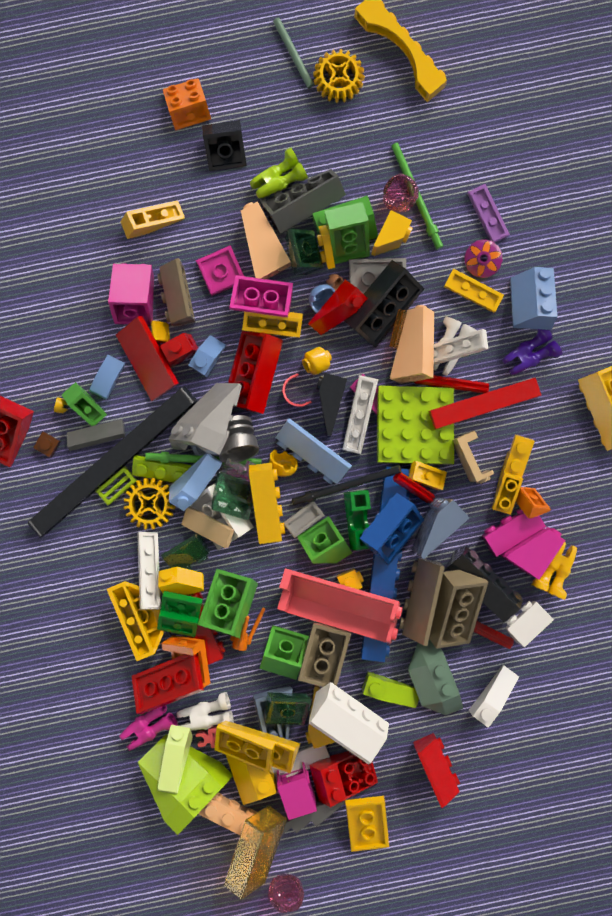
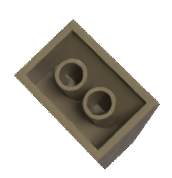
M177 258L159 267L160 273L157 274L159 284L163 285L164 292H161L164 304L167 303L168 311H165L166 320L173 327L195 322L185 268L181 260Z
M313 623L298 681L321 687L331 682L337 686L351 632L321 623Z

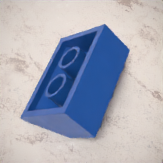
M396 492L387 501L384 509L375 516L372 524L363 531L360 539L365 546L389 565L424 519L415 504Z

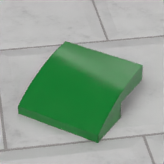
M164 591L157 629L195 637L203 599Z

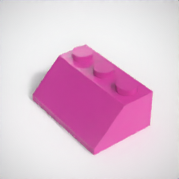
M236 275L229 309L288 318L292 301L293 283Z

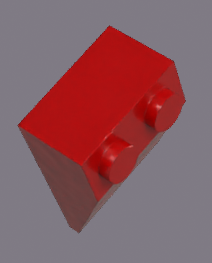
M0 396V463L11 467L30 428L34 411Z

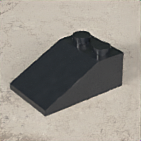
M324 373L323 377H319L316 389L320 390L319 399L326 436L331 437L347 379Z

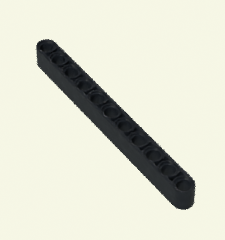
M185 386L179 389L30 519L27 524L39 538L45 536L130 462L135 455H138L193 407L198 400Z

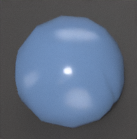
M325 284L312 289L309 295V305L316 314L335 292L334 288Z

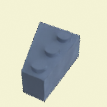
M290 685L253 695L260 730L288 740L291 697L293 693Z

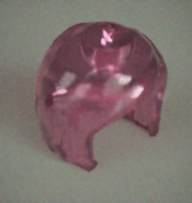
M401 173L392 176L384 187L383 202L388 209L394 212L404 213L409 211L415 205L419 196L416 182L411 177Z
M281 874L271 880L268 888V899L275 910L287 913L294 912L301 907L304 899V890L297 876Z

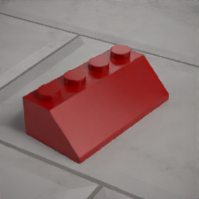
M242 331L228 382L242 385L236 408L264 414L283 343L282 339L267 333Z

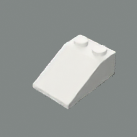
M528 601L521 608L522 612L518 616L513 615L506 622L508 624L505 627L507 632L516 643L523 647L527 646L554 620L536 601L532 603Z

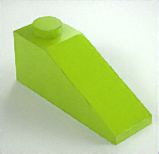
M367 671L362 686L363 695L412 708L417 707L419 697L414 686Z

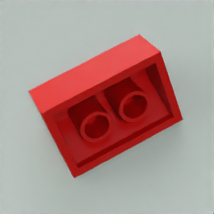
M432 733L414 741L413 744L441 808H443L460 792L457 787L460 782L456 773L452 774L450 771L452 763L448 755H443L442 749L445 747L441 738H436L435 734Z

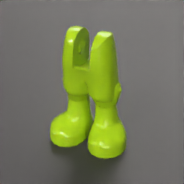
M290 147L285 150L283 162L273 165L258 174L250 181V186L253 189L259 188L256 191V195L260 199L285 189L292 182L304 181L308 179V176ZM292 169V171L289 172L288 174H286V175H284V176H281V175H282L283 173H285L286 171Z

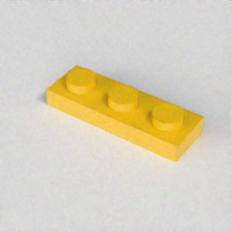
M455 269L451 271L444 285L448 290L493 313L496 312L504 294Z

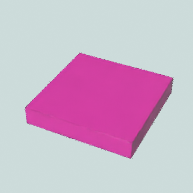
M231 245L196 260L211 296L232 288L236 275L244 276Z

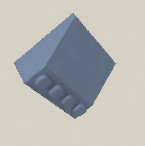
M436 498L429 504L430 508L426 512L412 551L421 558L425 559L469 519L468 515L453 499Z

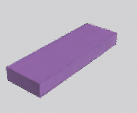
M486 184L468 191L467 195L489 240L496 243L508 237L510 234Z

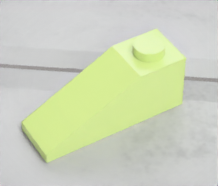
M171 725L164 750L158 791L178 793L193 738L190 728Z

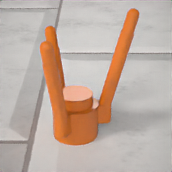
M265 608L261 609L249 636L246 630L250 617L246 616L240 639L233 636L230 637V640L233 641L232 648L239 651L247 650V646L251 644L252 637L263 617Z

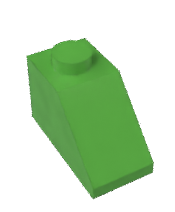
M76 382L62 394L68 406L91 426H95L107 415L96 401Z

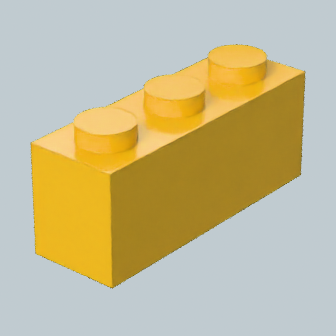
M244 312L242 330L300 338L303 314L290 312L287 318Z

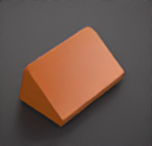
M520 487L516 503L527 518H534L550 512V507L535 488Z

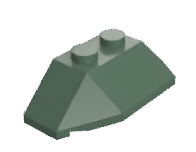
M430 639L427 646L417 643L408 672L421 705L444 715L463 709L458 688L442 649H436Z

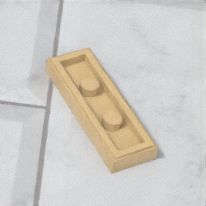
M188 507L181 525L224 548H229L234 529L192 507Z

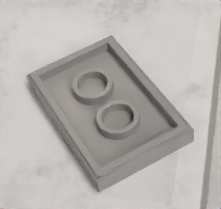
M406 258L349 259V282L364 294L391 260L406 268Z

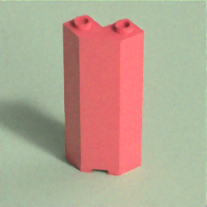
M285 568L279 586L283 591L277 607L278 610L391 644L392 640H396L398 629H396L397 619H400L403 609L400 607L399 601Z

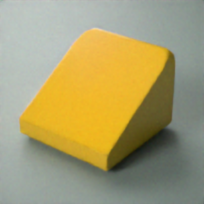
M152 321V335L156 342L169 341V324Z

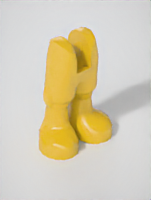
M564 542L540 580L535 578L531 584L563 600L567 597V593L563 589V582L571 573L577 553V548L571 545L565 556H563L562 553L566 542ZM556 571V576L549 587L551 576Z

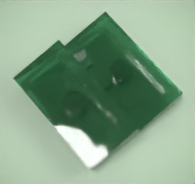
M221 472L217 473L211 510L249 520L253 505L250 482Z

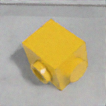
M354 568L336 575L341 585L358 590L363 588L361 585L364 582L360 571L356 572Z

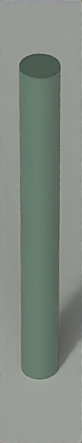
M279 17L274 19L273 23L308 89L312 88L314 83Z

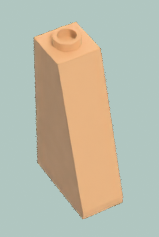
M258 201L254 204L253 202L246 204L243 210H241L255 278L268 279L291 267V262Z
M417 305L415 308L407 310L390 375L391 380L400 384L433 378L434 311L424 305Z

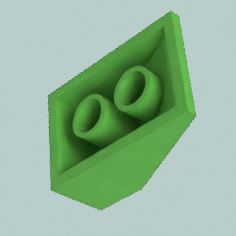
M363 202L324 211L335 264L347 262L349 259L369 257V220Z

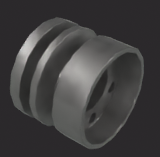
M244 415L234 416L233 421L228 423L227 431H229V436L219 455L220 461L224 463L245 461L259 452L256 436L253 435L254 428L252 427L251 418Z

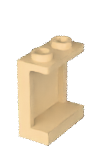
M471 431L453 439L454 448L469 481L481 484L490 480V476L494 472L493 470L480 471L468 445V442L478 438L476 432Z

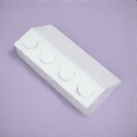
M331 682L316 691L309 724L367 764H370L387 739L389 723Z

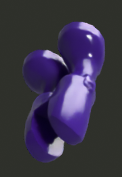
M538 329L537 335L532 340L521 342L517 348L502 359L504 364L513 361L516 357L520 359L521 364L509 370L510 375L517 374L533 366L535 367L543 358L549 356L558 358L563 355L556 341L548 343L537 352H532L536 347L553 339L550 330Z

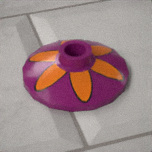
M486 239L472 243L464 256L468 272L479 278H487L494 275L500 269L503 261L499 246L493 241ZM481 255L487 256L486 262L480 260Z

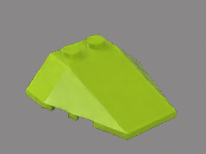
M165 734L138 761V765L159 808L163 821L178 835L233 775L220 761L190 746L178 793L158 791L164 750L168 737Z

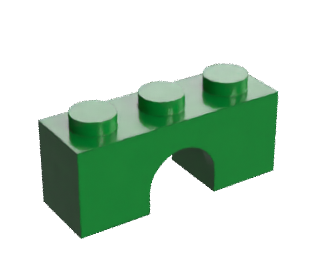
M369 490L343 492L350 549H369L360 539L363 531L369 527L367 520V511L371 509Z

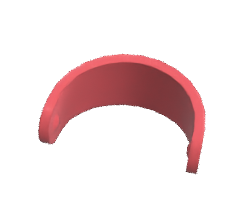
M297 373L295 375L290 376L284 382L282 388L283 396L286 402L289 403L291 406L304 407L311 404L312 402L309 401L304 404H295L291 402L285 394V388L287 383L293 378L299 376V373Z

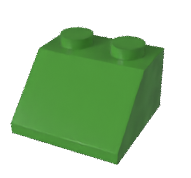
M272 625L259 669L296 680L302 666L309 636Z

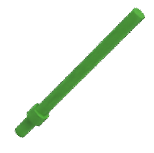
M395 143L391 146L425 222L426 232L432 238L436 250L443 247L438 235L439 230L436 224H433L399 144Z
M161 451V453H146L145 460L161 461V463H196L202 456L169 454V452ZM250 458L237 463L222 462V464L249 466L261 464L262 459Z

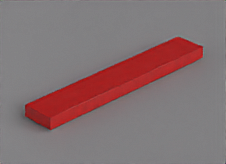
M535 377L428 412L434 429H438L539 397L541 392Z

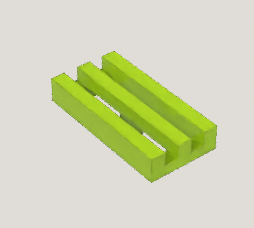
M124 466L95 492L109 506L138 480ZM123 473L126 474V476L122 478L117 484H115L109 491H107L105 494L102 493L103 490H105ZM130 478L131 481L109 500L107 499L110 494Z

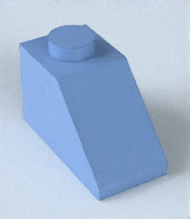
M210 335L198 348L188 366L203 376L208 377L227 345Z

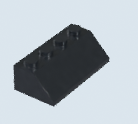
M391 260L364 293L368 299L355 314L344 320V322L376 348L423 292L424 288L406 268Z
M467 546L454 551L447 569L449 571L461 570L486 579L488 585L483 603L499 619L505 622L521 609L523 602L521 595L517 591H513L502 577H498L490 565L479 559L475 551L470 550Z

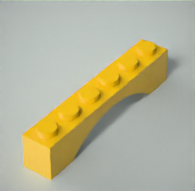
M364 0L355 8L354 18L366 32L376 33L388 38L404 52L413 69L415 89L426 102H429L445 88L447 79L444 72L436 68L432 58L424 54L420 44L412 40L405 27L399 25L395 15L387 11L382 0Z

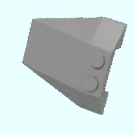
M216 383L172 428L169 437L172 448L185 451L188 445H195L208 454L220 455L229 436V431H227L228 423L233 421L234 416L231 415L233 406H237L242 385L239 383Z

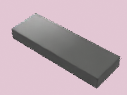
M122 419L67 432V447L69 451L124 438V422Z

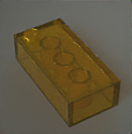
M267 806L245 820L224 886L241 900L265 884L287 818L271 806Z

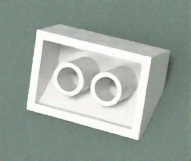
M223 479L203 490L198 499L190 505V507L234 529L231 542L254 528ZM214 543L218 550L222 548V546Z

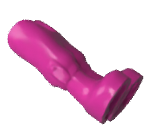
M166 705L136 717L135 721L119 735L121 740L129 737L132 733H135L138 737L127 746L129 751L148 741H152L157 736V733L163 730H170L171 725L178 726L177 719L170 712L153 726H148L150 722L166 713Z

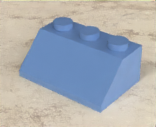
M533 267L511 277L513 328L552 330L558 317L554 268Z

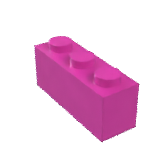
M519 508L517 514L513 517L509 515L500 520L501 524L498 526L492 525L485 529V534L481 535L492 555L497 557L546 526L540 516L529 519Z

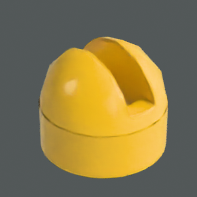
M57 397L54 412L65 413L68 411V409L63 408L64 405L68 406L63 398Z

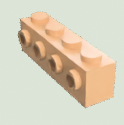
M219 792L198 813L248 840H251L260 819V814L255 810L246 808L237 801L224 797Z

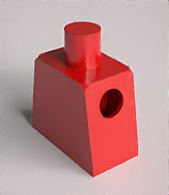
M182 333L160 345V349L171 368L195 355L198 346L191 334Z

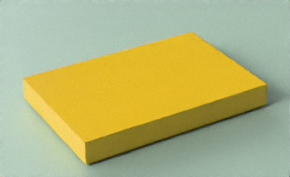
M384 796L345 800L351 852L388 848L389 838Z

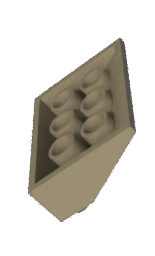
M418 558L417 562H413L411 572L415 574L413 580H409L407 591L410 592L409 599H405L403 610H406L405 618L401 617L399 629H402V635L427 646L444 566L440 562Z

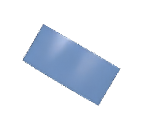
M107 355L89 391L107 400L116 385L117 378L125 367V363Z

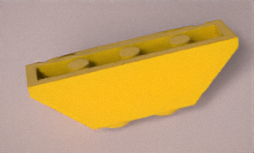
M124 581L108 588V594L136 661L155 654L165 632L157 629L160 609L140 610L138 585Z

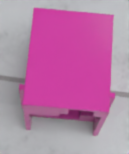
M302 762V769L291 772L299 771V773L288 778L286 775L291 773L280 775L279 770H277V793H280L288 820L317 811L315 793L304 762Z

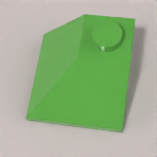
M329 516L297 536L313 564L338 563L352 554V551Z

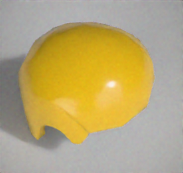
M273 450L269 455V463H272L273 469H277L278 476H291L297 471L298 460L286 451L279 454L277 450Z

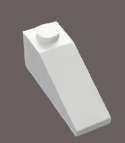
M502 665L469 709L472 716L489 728L502 710L519 676Z

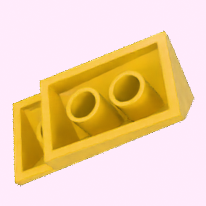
M225 720L216 727L214 750L266 772H269L273 766L291 773L301 743Z

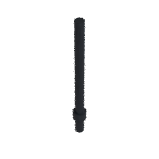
M398 465L324 489L307 491L304 495L292 498L293 505L304 502L311 503L316 501L317 498L402 473L401 467Z

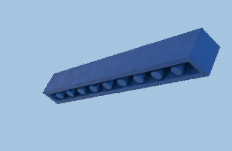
M401 469L402 473L409 477V469ZM394 475L383 478L379 512L384 509L387 501L396 492L409 500V493H406L407 490L393 481ZM402 550L399 551L389 565L375 553L373 554L369 593L396 600L397 588H394L395 580H399L400 569H397L398 561L401 562ZM363 636L361 659L385 662V657H389L390 646L385 642Z

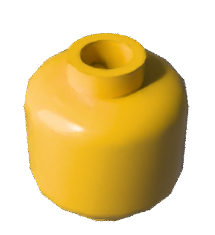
M316 347L304 354L302 364L307 373L317 375L329 369L332 357L328 350L325 351L321 347Z

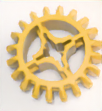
M333 49L331 55L326 52L325 58L320 57L319 63L315 64L316 71L313 72L314 84L318 85L317 91H322V97L328 95L329 102L332 98H335L336 103L339 102L340 98H342L344 103L346 102V97L352 100L353 94L358 95V88L361 89L363 87L362 81H364L365 76L363 75L364 68L360 67L361 61H356L355 54L350 57L349 50L346 54H343L342 49L339 50V53H336ZM349 69L353 72V81H351L349 79L350 77L347 75ZM325 71H327L329 73L328 75L331 77L329 83H327L324 79L323 75Z
M144 478V485L140 480L136 481L138 487L131 485L130 488L133 492L126 491L130 499L124 498L123 500L124 502H129V505L124 506V509H130L126 516L133 515L130 522L134 523L138 520L137 527H140L142 523H144V529H148L149 524L151 529H156V523L159 527H162L163 523L161 520L167 523L169 519L166 515H174L169 509L176 508L175 505H170L169 502L170 492H166L169 485L161 487L163 484L162 480H159L156 485L155 478L151 479L150 484L148 478ZM154 488L158 492L150 497L144 494L142 490ZM137 496L141 501V507L138 512L135 507ZM161 496H163L165 503L163 512L158 506ZM154 499V506L146 508V504H148L146 500ZM147 511H151L158 517L150 520L143 518L142 515Z

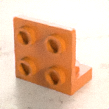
M198 78L163 89L175 131L211 120L207 102Z

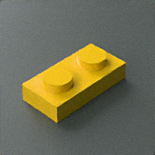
M319 226L320 234L317 235L319 247L322 246L323 251H320L322 263L326 262L328 269L335 268L327 226Z
M413 461L409 478L418 484L439 491L444 488L447 472L418 461Z

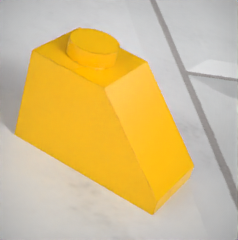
M181 567L159 571L158 587L162 593L168 591L189 595L204 591V575L201 572Z

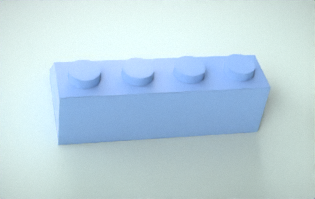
M290 418L275 437L279 440L276 444L284 450L287 448L294 452L292 456L300 462L304 459L309 463L307 466L315 473L320 471L324 474L323 479L331 485L333 482L338 484L352 466Z

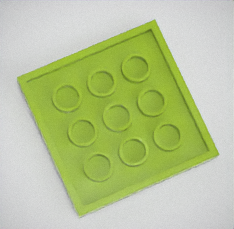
M379 385L377 387V463L412 464L413 461H418L424 464L453 465L454 424L434 429L428 411L454 403V388Z

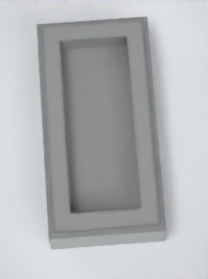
M311 502L283 523L293 538H295L325 515L315 502Z

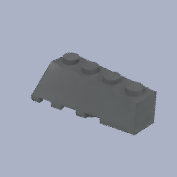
M332 169L308 178V183L292 185V189L285 193L278 191L274 193L275 197L266 200V198L259 200L272 224L280 234L290 230L294 225L307 220L313 213L323 210L332 203L338 202L346 195L339 176Z

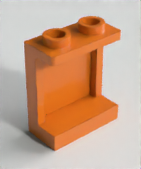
M173 635L161 643L162 650L170 651L172 659L184 654L194 656L198 653L203 687L205 688L210 684L204 640Z

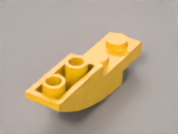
M515 434L510 450L507 451L492 506L493 510L511 515L523 481L522 476L535 442L533 439Z

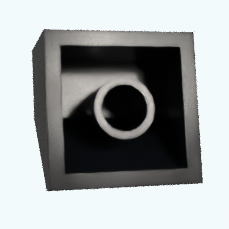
M240 120L202 125L209 171L247 166Z

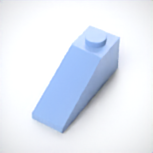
M204 454L169 487V502L185 511L198 499L221 467L222 462L211 454Z

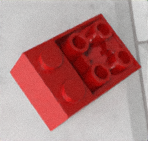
M350 751L331 755L329 758L318 760L309 765L319 802L330 808L378 783L373 761L367 764Z

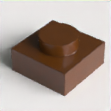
M43 431L33 448L51 458L61 441Z

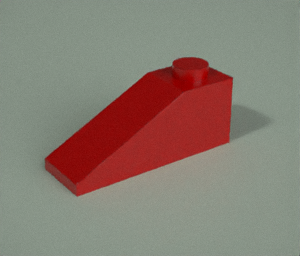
M345 279L308 324L322 335L355 314L368 298Z

